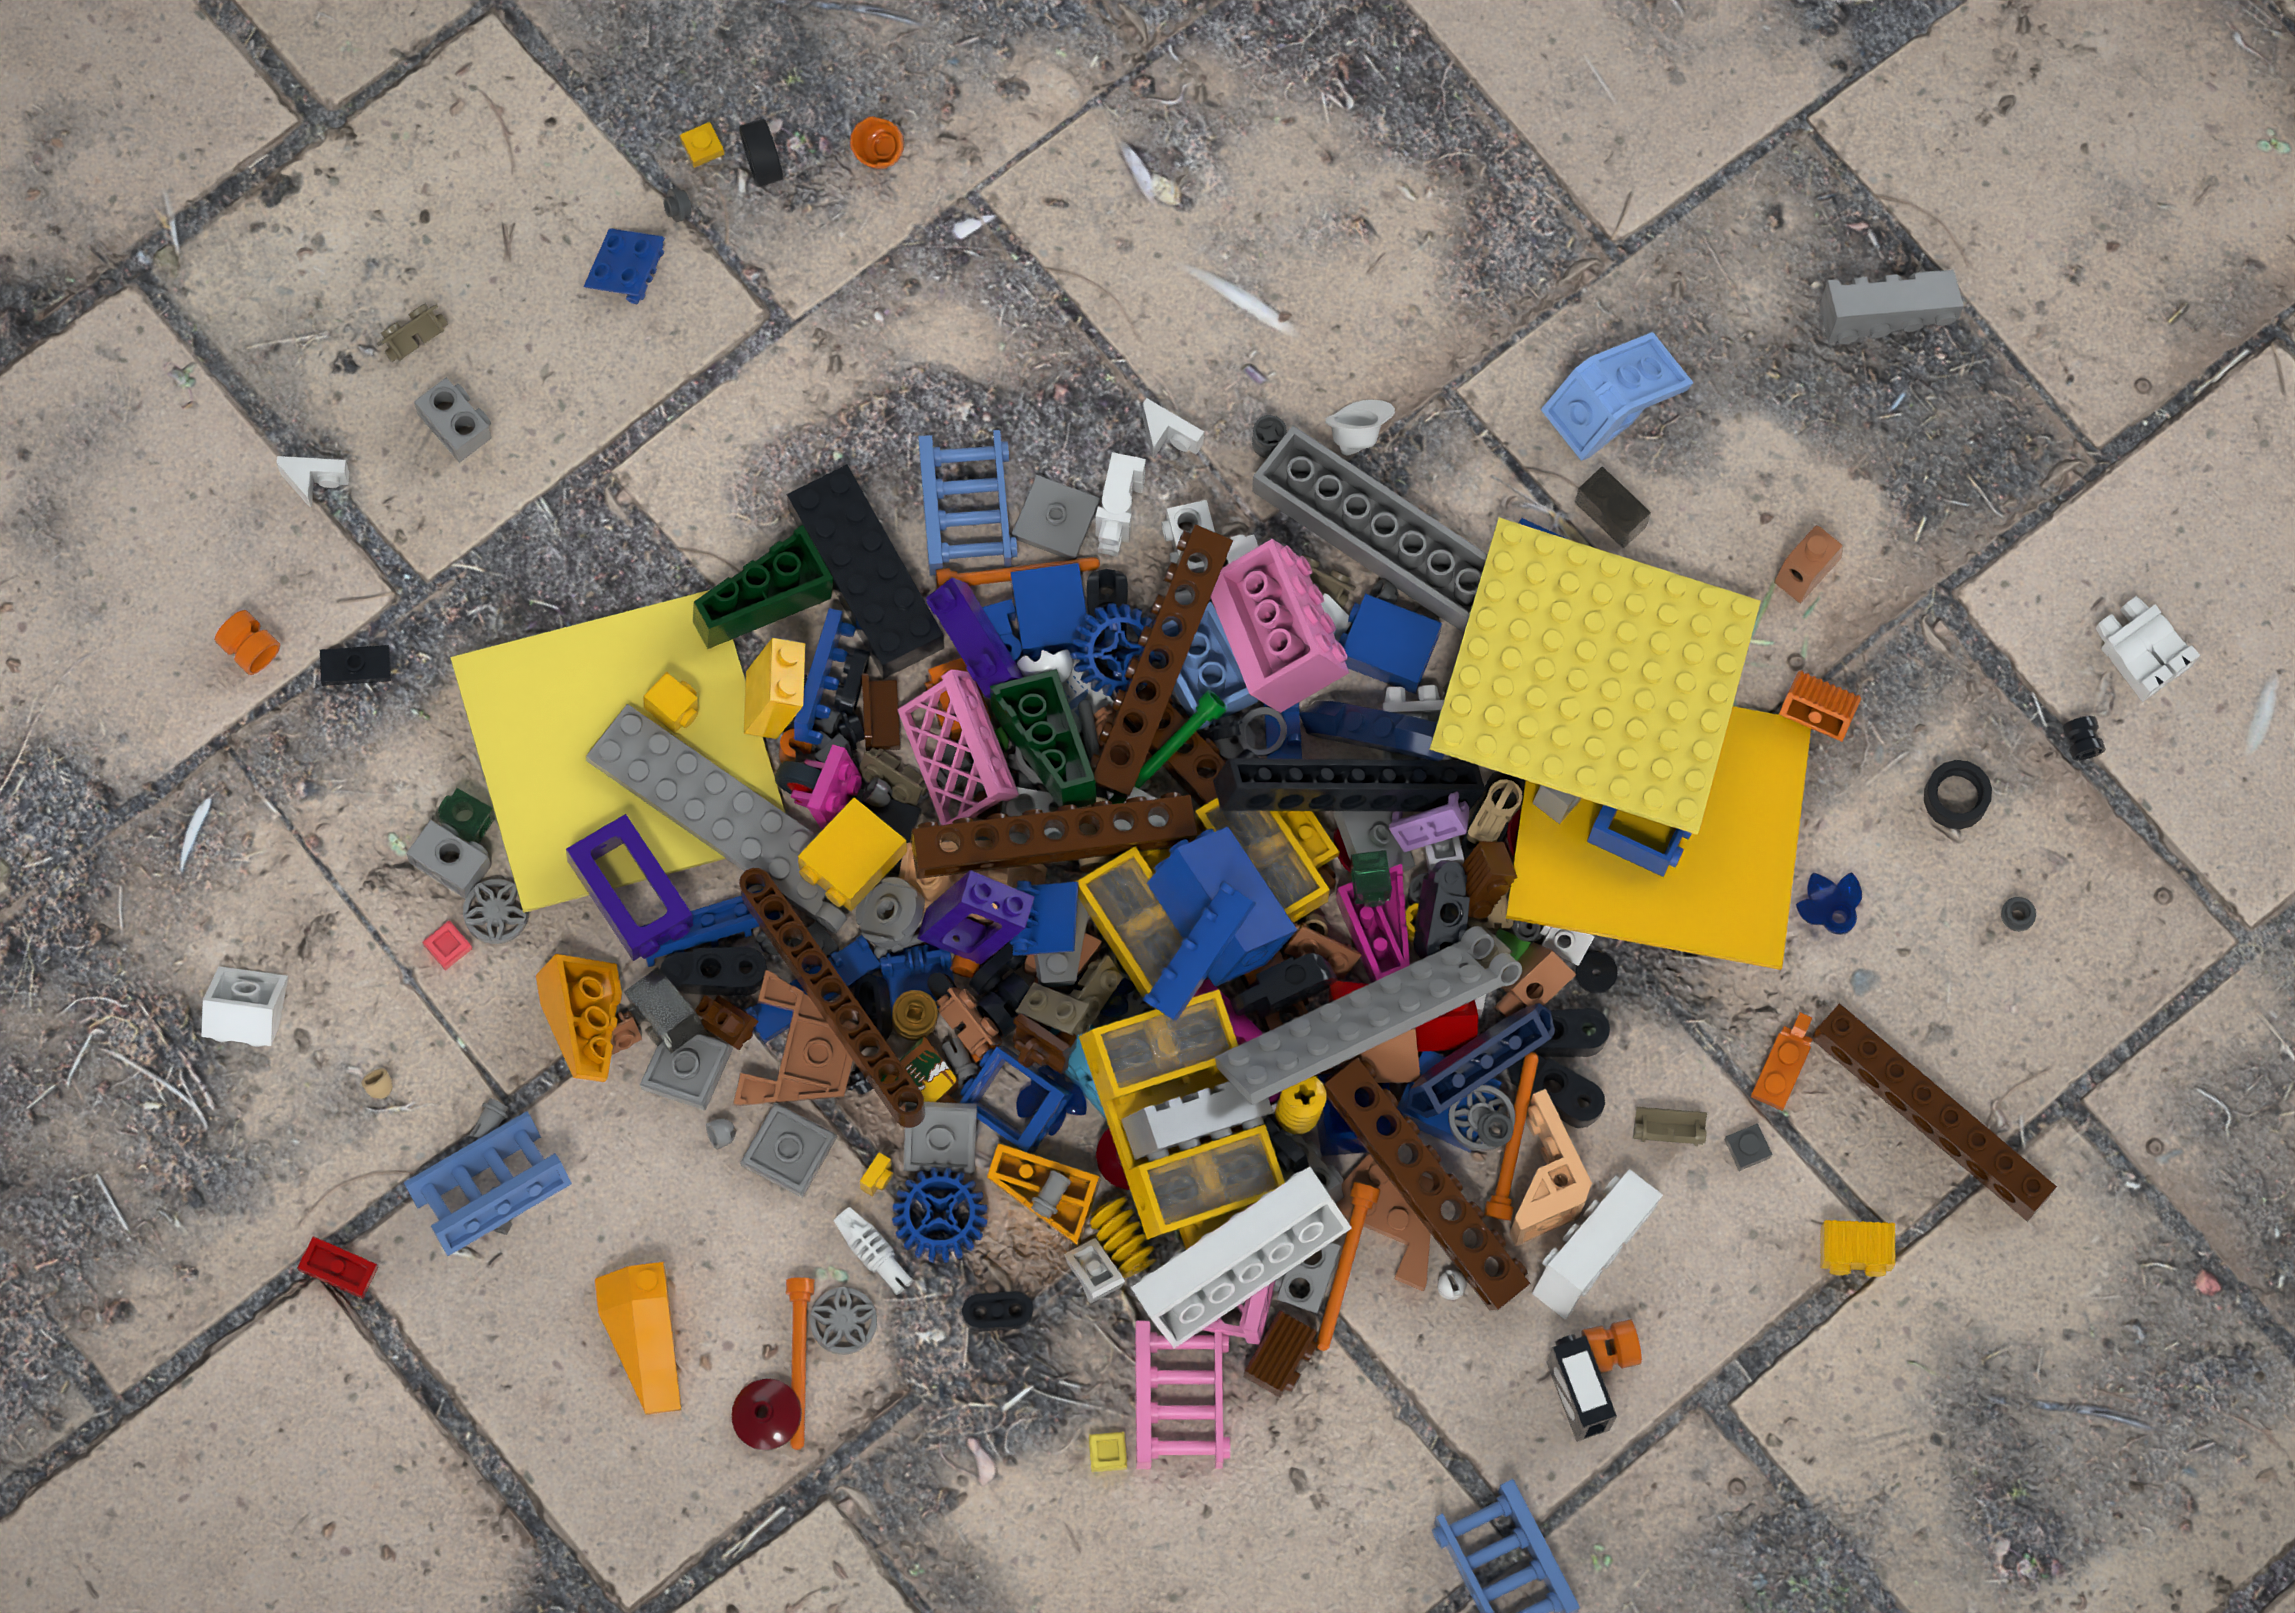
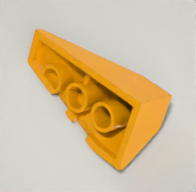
M555 954L535 975L540 1005L573 1078L605 1082L608 1079L613 1045L611 1044L612 1033L617 1026L618 1020L615 1018L616 1009L621 1003L622 997L617 964Z
M664 1262L627 1266L595 1278L598 1314L645 1414L681 1410Z

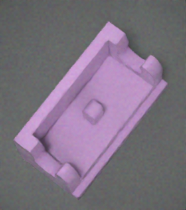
M1458 791L1451 793L1448 804L1405 818H1402V812H1393L1392 823L1389 825V829L1404 853L1467 833L1469 806L1466 801L1458 804Z

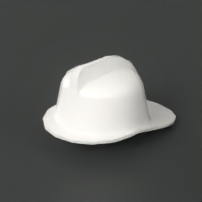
M1362 400L1351 403L1334 415L1327 417L1325 423L1331 426L1333 440L1340 446L1341 453L1348 456L1376 444L1381 425L1395 414V407L1391 403L1381 400Z

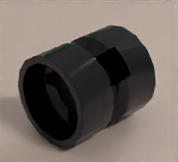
M1013 972L998 984L997 993L990 991L977 1001L978 1005L976 1008L983 1018L987 1016L994 1022L999 1030L998 1035L1005 1038L1016 1029L1014 1018L1019 1015L1016 1013V1010L1030 987L1018 974ZM1005 1004L1009 1007L1008 1011L1003 1007Z

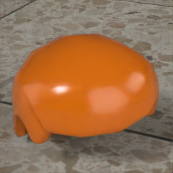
M871 116L856 124L850 135V148L856 158L866 166L876 169H887L899 161L904 151V136L897 125L891 121Z

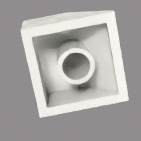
M218 966L203 998L201 1037L213 1038L219 1042H244L255 1047L271 1046L279 1029L288 976Z

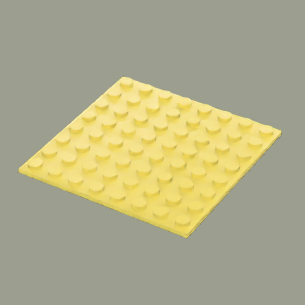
M1498 518L1430 750L1698 835L1761 601L1503 518Z
M709 590L450 657L523 913L589 896V893L567 861L566 848L625 814L666 875L726 859L586 761L587 754L627 704L785 813L763 737L744 734L746 681L734 641L732 639L707 649L693 624L694 601ZM666 672L678 682L685 681L690 684L697 692L696 697L698 698V716L687 728L682 726L675 734L644 708L643 696ZM624 844L594 860L613 889L647 880Z

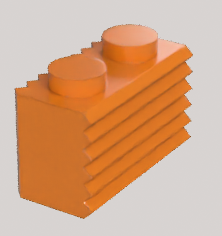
M1803 670L1797 672L1779 715L1843 742L1861 697L1860 695L1855 696L1853 692L1849 693L1847 689L1836 688L1834 684L1829 685L1828 681L1823 682L1822 679L1810 676L1809 673L1804 674Z

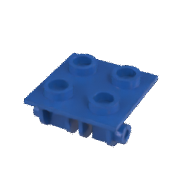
M609 228L584 287L627 294L626 300L628 302L638 304L640 300H644L645 291L648 287L646 283L652 282L653 277L650 274L656 273V266L660 257L664 254L662 248L665 238L663 236Z
M1017 881L1015 889L1034 896L1026 928L1010 940V944L1013 945V955L1075 951L1078 882L1031 885L1029 881Z
M931 944L904 948L902 952L893 954V952L886 953L887 957L880 958L882 977L886 980L889 989L891 1016L896 999L904 992L910 990L923 991L929 994L935 1003L938 1001L927 985L931 974L935 972L947 974L954 982L953 971L950 970V952Z

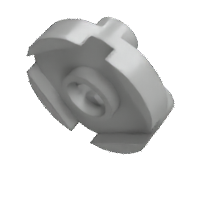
M897 877L884 878L881 880L882 884L872 889L858 904L856 922L861 926L863 937L876 946L884 948L896 945L905 946L911 942L913 933L920 924L925 899L914 886L905 880ZM893 905H895L893 915L890 918L884 916L885 911L891 910Z

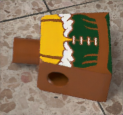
M923 1036L899 1061L922 1092L924 1102L957 1103L951 1097L958 1089L956 1076L930 1042ZM890 1074L884 1076L881 1081L885 1084H892L898 1080V1077ZM904 1103V1104L900 1107V1108L903 1109L904 1111H905L906 1103Z

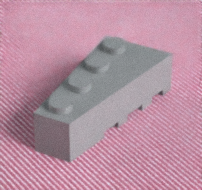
M1954 270L1913 273L1908 277V280H1902V277L1898 276V274L1885 275L1883 279L1875 283H1868L1867 277L1854 278L1852 280L1853 284L1840 285L1839 279L1828 280L1819 305L1828 343L1838 341L1840 344L1852 343L1859 337L1870 335L1872 338H1881L1889 335L1892 331L1903 329L1905 332H1914L1925 325L1935 323L1937 326L1950 325L1959 319L1964 307Z
M1229 1081L1217 1085L1211 1090L1206 1088L1184 1096L1183 1099L1178 1097L1156 1106L1152 1105L1121 1119L1135 1160L1147 1156L1148 1161L1151 1162L1169 1156L1167 1149L1179 1146L1181 1152L1201 1145L1199 1139L1209 1135L1212 1141L1232 1135L1231 1128L1242 1125L1244 1131L1264 1124L1262 1117L1273 1113L1269 1098L1252 1105Z

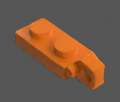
M1800 1012L1792 1029L1783 1027L1775 1040L1751 1094V1098L1778 1110H1784L1811 1049L1810 1044L1813 1039L1805 1034L1812 1021V1017Z

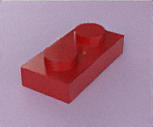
M314 1236L297 1267L298 1271L362 1299L379 1268L372 1261Z

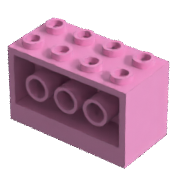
M1271 539L1222 568L1211 594V600L1249 694L1281 713L1349 674V670L1345 663V660L1348 659L1347 653L1343 646L1336 641L1333 634L1336 630L1335 624L1331 617L1324 612L1321 605L1324 602L1323 595L1319 588L1312 583L1309 576L1312 574L1309 562L1304 556L1301 555L1299 557L1293 553L1289 546L1286 545L1284 547L1274 539Z

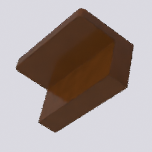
M869 673L862 674L866 751H870L873 747L877 750L880 748L883 750H900L897 680L869 681Z

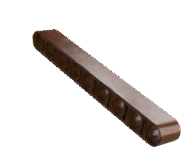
M760 868L746 870L739 879L742 900L749 912L895 1121L905 1128L918 1126L925 1117L924 1097L920 1089L769 874ZM754 885H761L764 887V889L758 893H751L748 891V889ZM772 912H781L783 914L777 920L767 918ZM793 938H797L802 941V943L796 947H789L786 945V942ZM812 965L821 968L816 974L804 972L807 967ZM828 993H837L840 995V997L835 1001H826L823 999L824 996ZM848 1020L859 1022V1025L853 1029H847L842 1026ZM868 1047H874L879 1050L873 1056L862 1054V1051ZM890 1074L898 1077V1080L892 1084H885L881 1081L884 1076ZM906 1102H913L918 1105L915 1110L910 1112L900 1109Z

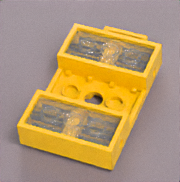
M1218 798L1195 811L1194 818L1197 837L1208 829H1213L1215 832L1228 826L1292 923L1328 902L1330 889L1318 873L1317 868L1339 856V851L1312 811H1221ZM1135 846L1076 881L1078 882V899L1143 998L1146 993H1150L1162 975L1161 971L1163 968H1167L1182 946V936L1147 885V882L1156 873L1154 870L1155 866L1171 855L1169 852L1171 848L1139 852Z
M1219 989L1193 997L1177 1021L1172 1020L1158 1009L1092 1029L1079 1036L1147 1240L1179 1229L1185 1249L1187 1250L1199 1242L1202 1236L1215 1231L1227 1223L1233 1215L1243 1212L1247 1209V1206L1258 1202L1264 1194L1274 1191L1285 1183L1265 1124L1245 1131L1242 1125L1231 1128L1232 1135L1212 1141L1209 1135L1200 1138L1201 1145L1181 1152L1179 1146L1167 1149L1169 1156L1151 1162L1148 1161L1147 1156L1135 1160L1121 1119L1152 1105L1156 1106L1178 1097L1183 1099L1184 1096L1206 1088L1211 1090L1217 1085L1229 1082L1217 1069L1215 1057L1237 1047L1238 1043Z

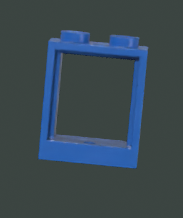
M1603 805L1587 840L1588 843L1664 877L1669 865L1674 868L1676 867L1684 850L1678 845L1682 837L1689 840L1692 833L1676 828L1665 853L1662 854L1610 830L1609 827L1618 809Z
M997 1046L995 1050L991 1048L980 1061L979 1065L982 1069L975 1079L973 1077L970 1078L962 1088L960 1095L963 1098L960 1103L977 1104V1119L1022 1151L1034 1153L1073 1094L1033 1065L1025 1068L1019 1064V1055L1006 1046ZM1005 1062H1008L1049 1091L1048 1096L1023 1133L979 1103Z

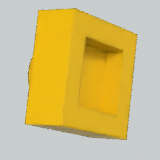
M710 122L680 134V141L694 168L725 155L724 148Z
M880 1152L877 1154L860 1179V1189L873 1197L877 1189L883 1191L893 1176V1172L890 1171L892 1169L891 1159Z

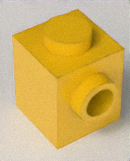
M666 672L643 696L644 708L675 734L682 726L684 728L690 726L698 716L697 692L687 682H678Z

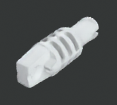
M850 1207L834 1219L850 1249L869 1271L873 1273L878 1272L896 1295L905 1290L898 1282V1279L907 1287L913 1283V1278L894 1259V1249L872 1224H869Z

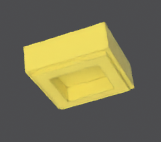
M1124 1432L1089 1434L1091 1472L1127 1470Z

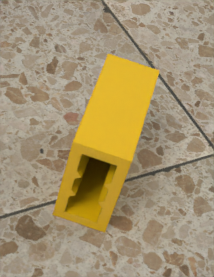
M771 638L747 669L744 734L777 739L801 710L804 698L805 643Z
M854 797L798 855L799 873L809 884L814 886L817 883L826 891V897L837 907L843 905L849 911H852L907 853L906 839Z

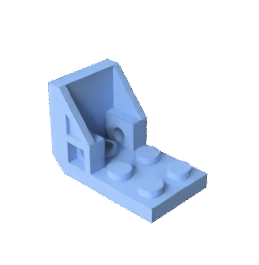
M1651 332L1589 357L1571 372L1541 408V411L1578 458L1583 461L1590 458L1628 428L1645 408L1686 392L1693 384V381L1657 336Z

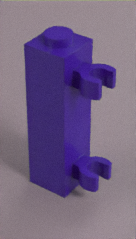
M951 578L926 597L928 606L933 614L938 617L965 662L967 671L972 679L977 682L985 697L990 698V686L1024 678L968 583Z

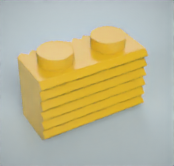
M1824 1220L1820 1228L1821 1269H1829V1273L1832 1275L1851 1274V1270H1865V1275L1871 1277L1885 1276L1886 1271H1892L1895 1266V1223Z

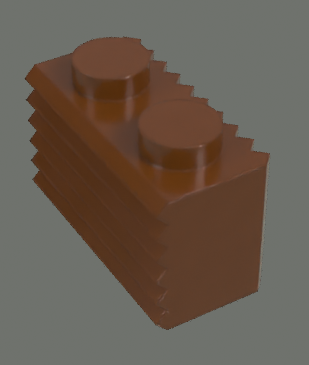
M1480 841L1462 864L1465 875H1467L1465 896L1470 897L1468 917L1476 919L1488 917L1492 913L1493 908H1495V905L1498 904V900L1502 899L1501 896L1508 892L1511 883H1514V879L1518 878L1504 842Z
M1279 1311L1246 1367L1243 1377L1279 1398L1282 1397L1285 1390L1291 1393L1301 1377V1374L1297 1372L1298 1367L1303 1360L1309 1363L1319 1346L1314 1341L1317 1331L1296 1318L1285 1314L1283 1311Z

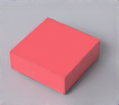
M450 920L422 942L423 946L445 971L472 950L471 944Z

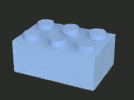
M1212 602L1207 604L1173 689L1189 717L1197 711L1198 699L1207 690H1211L1220 697L1228 708L1220 718L1230 716L1258 702V699L1248 692ZM1171 620L1162 625V631L1165 635L1169 637L1178 635L1179 628L1175 621ZM1154 651V654L1162 657L1159 664L1161 668H1164L1166 665L1165 656L1161 652ZM1213 720L1211 722L1206 721L1197 731L1213 724Z

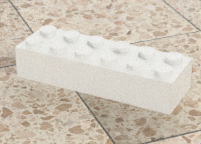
M1309 1166L1305 1170L1292 1175L1286 1183L1274 1191L1264 1194L1258 1202L1243 1212L1233 1215L1227 1223L1215 1231L1202 1236L1199 1242L1184 1252L1174 1255L1168 1263L1156 1271L1143 1276L1131 1289L1150 1319L1175 1349L1352 1229V1227Z

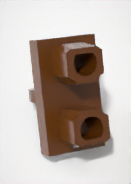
M705 995L694 1012L702 1018L699 1025L739 1051L743 1043L752 1038L753 1028L759 1022L719 995H717L715 1000Z
M1022 1013L1014 1018L1016 1032L1013 1036V1042L1015 1043L1014 1048L1020 1051L1019 1064L1028 1068L1036 1062L1040 1066L1047 1064L1060 1074L1068 1069L1069 1056L1076 1049L1077 1036L1060 1031L1055 1036L1049 1032L1051 1030L1050 1026L1030 1019Z

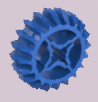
M1110 603L1107 606V612L1102 607L1095 608L1096 619L1086 614L1084 620L1088 626L1077 625L1075 628L1077 632L1082 634L1081 638H1072L1071 644L1079 646L1078 651L1070 653L1071 658L1080 659V662L1073 667L1074 671L1084 672L1080 680L1085 684L1091 682V690L1098 692L1102 689L1103 694L1106 696H1111L1114 690L1116 694L1119 689L1125 691L1130 679L1124 676L1128 663L1133 656L1140 655L1142 646L1138 645V642L1127 641L1125 631L1121 630L1120 622L1130 625L1136 632L1139 640L1144 626L1150 627L1153 621L1147 616L1142 618V610L1138 608L1131 611L1130 605L1122 604L1118 610L1116 604ZM1105 629L1103 641L1098 645H1094L1098 635ZM1117 644L1127 647L1121 649V651H1117L1116 656L1106 653L1112 651V649H1116ZM1154 651L1149 654V663L1151 665L1153 661L1160 662L1162 660V657L1154 654ZM1094 658L1106 659L1108 669L1112 670L1113 677L1104 676L1098 670Z
M933 1167L930 1171L931 1178L926 1179L924 1173L920 1171L917 1173L918 1184L910 1179L905 1182L910 1193L904 1190L897 1192V1198L903 1203L893 1204V1211L901 1215L893 1217L892 1224L894 1226H903L896 1231V1237L898 1239L908 1237L904 1243L906 1250H910L917 1245L915 1257L921 1258L924 1252L927 1251L929 1252V1262L934 1263L936 1254H942L943 1262L948 1263L949 1252H954L955 1256L961 1259L963 1257L962 1246L969 1251H973L975 1248L970 1238L975 1240L983 1238V1233L977 1228L987 1226V1219L980 1215L987 1213L988 1209L987 1205L978 1204L984 1199L983 1192L972 1193L976 1187V1183L973 1180L962 1185L965 1178L964 1173L959 1172L955 1179H952L951 1169L945 1168L944 1177H938L937 1169ZM945 1190L954 1193V1195L949 1194L945 1198L938 1199L928 1192ZM918 1200L922 1204V1209L925 1211L926 1216L921 1221V1226L915 1229L911 1222L910 1214ZM964 1201L970 1215L966 1226L962 1230L953 1215L959 1209L958 1205ZM931 1208L939 1213L945 1210L946 1219L943 1220L939 1217L934 1220V1213ZM941 1231L950 1237L953 1236V1238L932 1240L925 1236L929 1237L933 1233Z

